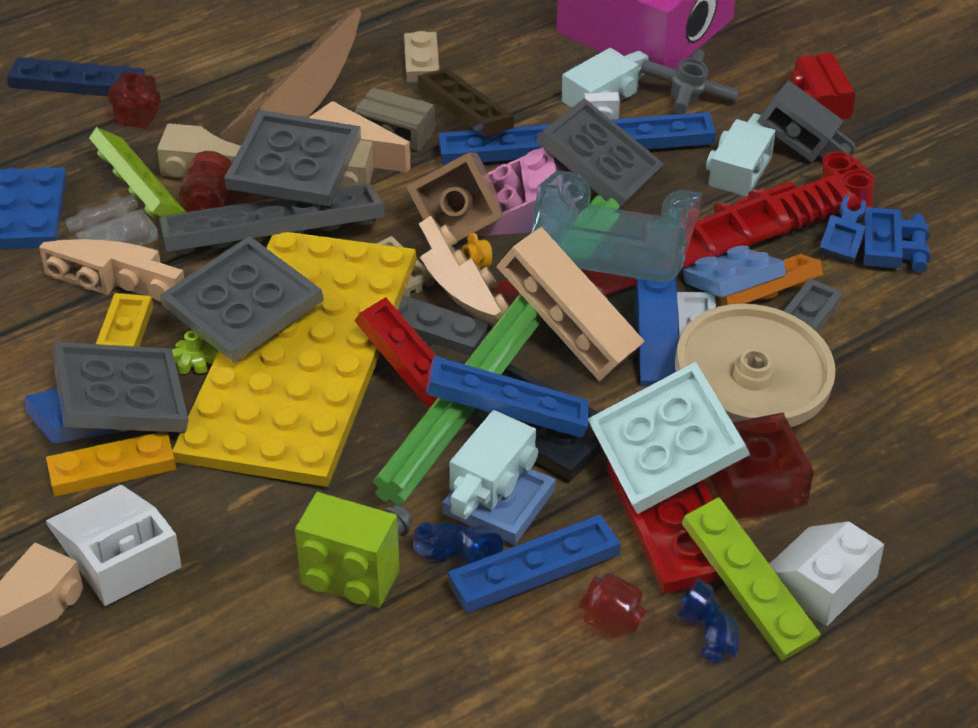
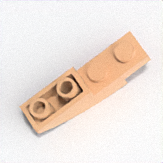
M432 216L420 222L419 225L432 247L430 251L420 256L428 271L463 310L474 318L488 322L491 327H494L510 305L502 293L496 295L493 290L499 285L487 267L481 270L472 258L467 260L460 249L455 251L453 245L458 242L446 224L440 227Z
M75 239L43 242L39 246L46 275L106 295L117 286L127 291L152 296V298L161 301L160 295L184 279L183 270L160 263L158 250L140 245L108 240Z

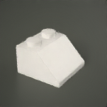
M849 521L808 527L769 565L803 611L827 627L877 578L884 544Z

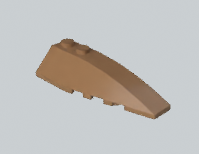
M356 8L338 20L312 45L313 47L293 62L292 67L272 82L274 85L265 93H260L219 135L226 141L242 145L259 110L306 118L310 117V114L321 104L333 87L347 60L362 12Z

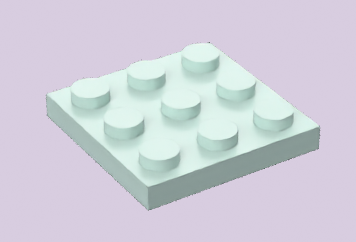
M696 362L588 418L637 514L750 455L744 441Z

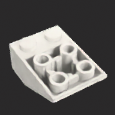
M119 485L46 520L48 527L70 558L77 561L79 571L104 606L182 567L175 532L156 507L123 485Z

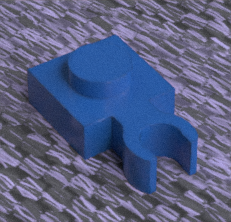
M847 195L844 197L840 207L841 218L833 215L830 216L818 252L854 263L866 226L856 222L862 218L866 202L862 200L860 209L851 211L847 208L849 199Z

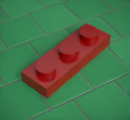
M387 297L360 312L354 321L428 409H430L438 398L427 394L429 369L436 355Z

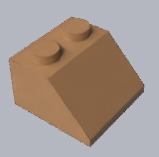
M468 152L406 186L423 220L432 216L440 227L446 224L454 234L457 242L468 237L470 233H475L504 217L494 184L478 154L474 152Z

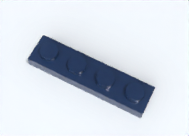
M26 57L16 59L7 76L9 88L138 99L146 81L145 69L108 66L96 63H74L64 60H40Z

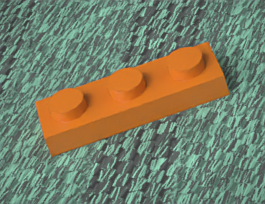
M802 254L783 260L786 270L785 276L724 297L715 295V303L718 306L747 304L756 299L776 297L779 294L778 291L788 287H802L809 278L812 279L823 275L821 260Z

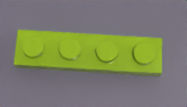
M98 127L95 128L89 139L99 149L97 151L98 156L114 167L112 172L118 178L127 182L130 186L128 191L144 202L146 205L144 210L149 215L159 220L160 216L186 212L121 137Z
M720 497L684 516L682 521L684 528L782 662L818 641L821 633Z

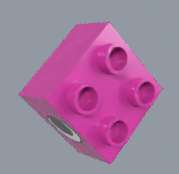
M558 0L557 33L600 52L612 48L626 56L633 52L641 51L648 56V61L675 69L679 66L681 60L687 59L693 50L700 48L733 19L735 0Z

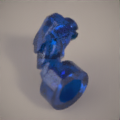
M423 522L415 529L413 547L421 557L436 561H446V557L459 550L461 560L468 565L502 552L503 540L499 534L485 525L473 528L467 526L465 528L464 525L454 526L450 522L440 524Z
M697 578L683 597L675 612V616L690 625L698 621L706 625L703 635L707 642L701 649V656L718 665L722 663L726 653L734 658L739 651V626H737L734 618L729 613L720 610L721 605L714 599L713 587Z

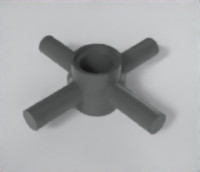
M701 49L693 50L690 58L681 60L677 70L645 59L640 69L641 73L672 82L671 95L676 99L674 111L677 114L686 113L688 105L696 103L701 93L733 103L736 102L739 93L737 89L706 79L708 67L703 63L705 53Z

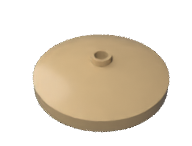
M757 304L724 305L700 314L683 330L675 356L676 372L696 362L733 425L748 429H785L811 419L828 401L835 379V362L832 353L823 338L812 327L787 312Z

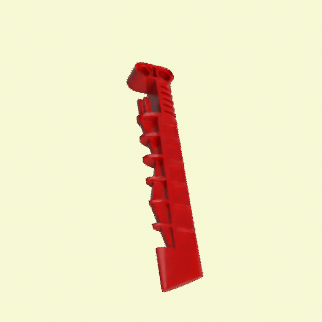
M831 152L823 158L822 179L797 188L790 181L767 190L755 189L750 191L747 197L731 206L724 202L715 204L713 207L714 215L696 222L688 216L679 217L677 220L679 228L673 231L656 234L651 229H645L641 232V238L607 243L592 254L581 271L604 296L635 286L637 273L676 272L695 265V261L700 258L717 257L726 254L730 248L737 246L749 247L754 243L773 236L787 234L790 230H798L802 226L812 225L813 222L823 221L825 217L836 216V214H840L842 201L847 195L849 196L847 202L849 210H859L862 200L866 202V207L873 208L875 177L852 155L845 152ZM509 280L498 283L499 286L493 290L496 295L502 293L509 305H511L519 295V292Z

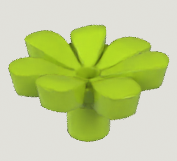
M193 330L188 331L184 335L185 341L177 342L175 349H172L174 361L177 363V372L187 374L191 367H193L196 373H205L208 371L206 362L213 364L218 350L208 342H205Z

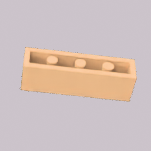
M542 227L513 246L496 266L599 382L628 359L645 342Z

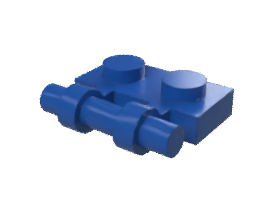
M866 207L863 214V225L866 226L863 234V265L901 269L902 259H908L912 264L913 271L917 273L926 271L927 263L930 260V247L926 244V241L929 239V226L925 223L924 216L915 214L910 220L901 219V210ZM902 238H908L909 241H902Z

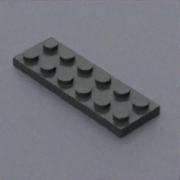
M372 184L337 189L330 206L276 198L160 216L159 220L166 252L173 251L175 254H187L195 251V247L210 245L212 248L228 247L232 244V241L243 240L248 236H251L257 242L267 240L270 235L283 232L303 234L304 230L318 228L321 231H331L338 229L340 224L354 222L356 225H368L374 223L376 218L385 217L383 202Z

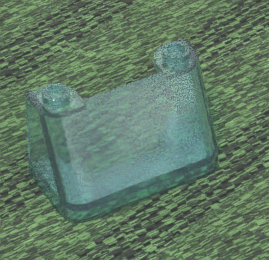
M557 170L537 186L532 233L542 227L578 268L656 282L670 281L681 271L700 212L702 193L687 190H676L670 193L663 202L661 216L589 205L591 196L590 185L582 175Z

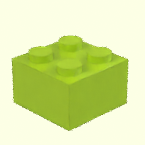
M316 492L295 528L301 585L307 586L316 592H327L346 598L356 604H366L380 609L400 571L397 515Z

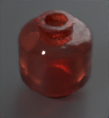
M612 573L605 574L601 579L594 576L578 606L584 610L582 618L586 624L611 638L621 637L627 629L635 633L647 609L639 606L643 598L642 591Z

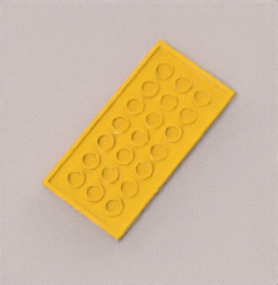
M283 232L272 235L266 248L322 289L324 301L235 363L218 351L189 413L187 429L185 432L180 433L172 452L176 463L329 487L381 353L354 320L360 312L385 297L398 309L417 261L416 249Z

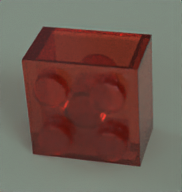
M784 413L732 422L750 455L712 474L709 478L718 497H720L734 518L737 520L808 505L814 470Z

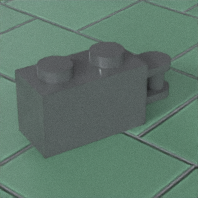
M789 80L757 120L763 127L775 130V136L812 163L818 155L823 158L831 152H845L853 155L856 150L855 143L838 130L843 120Z

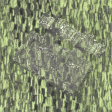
M133 195L122 199L119 196L107 200L106 205L92 210L87 207L77 212L78 215L66 219V225L71 233L84 229L75 233L76 239L108 240L140 246L159 239L156 226L143 209L128 213V211L138 208L137 201ZM113 217V219L110 220V221L104 222V223H102V224H98V223L101 222V221H104V220H107V219Z

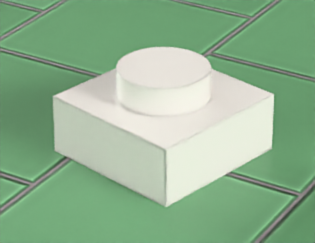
M618 92L584 93V98L609 119H619L620 99Z

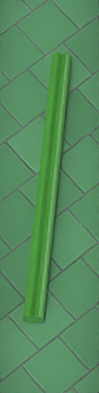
M600 195L596 196L558 244L580 269H582L621 217L616 212L620 206L613 198L605 201ZM519 293L469 357L465 365L501 375L543 318ZM438 397L373 480V483L378 487L375 492L376 495L384 502L391 499L397 506L402 505L475 410V407L446 401Z

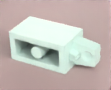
M612 48L606 49L562 74V102L572 108L584 99V93L618 92L620 101L630 97L637 92V81L644 75V73L640 72L643 60H648V56L641 51L623 56Z
M754 113L748 122L736 119L730 130L722 133L718 149L710 152L706 163V170L710 171L709 186L745 197L753 190L772 158L775 130L763 127L757 122L761 115Z
M493 410L450 461V490L454 492L451 495L450 501L452 504L450 508L451 513L466 519L480 504L493 510L503 496L507 498L514 490L517 478L523 470L529 471L537 459L538 448L535 447L536 429Z

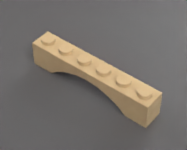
M167 124L157 148L161 177L225 182V176L241 146L211 134L202 126ZM359 141L338 189L370 184L374 170L372 141Z

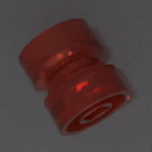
M207 150L198 152L193 156L178 193L179 202L186 211L192 212L224 206L229 189H226L225 176L232 164L226 156L216 151Z

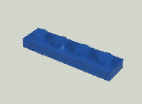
M434 356L430 365L427 394L446 401L475 407L485 412L495 410L521 422L535 424L559 433H567L583 438L587 430V399Z
M600 514L449 571L448 584L467 614L620 555L621 543Z

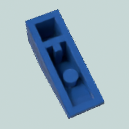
M637 273L634 306L636 332L645 341L638 348L640 386H650L676 372L678 307L675 273Z

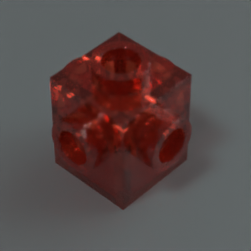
M123 71L116 83L111 85L108 100L113 107L115 124L142 129L149 127L159 111L161 101L160 92L156 89L154 76Z

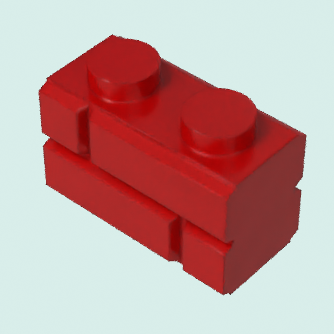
M832 52L817 54L816 57L813 55L799 56L795 61L794 71L790 73V82L840 119H850L853 116L856 93Z

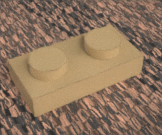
M425 31L404 33L407 82H418V75L439 70L437 33Z

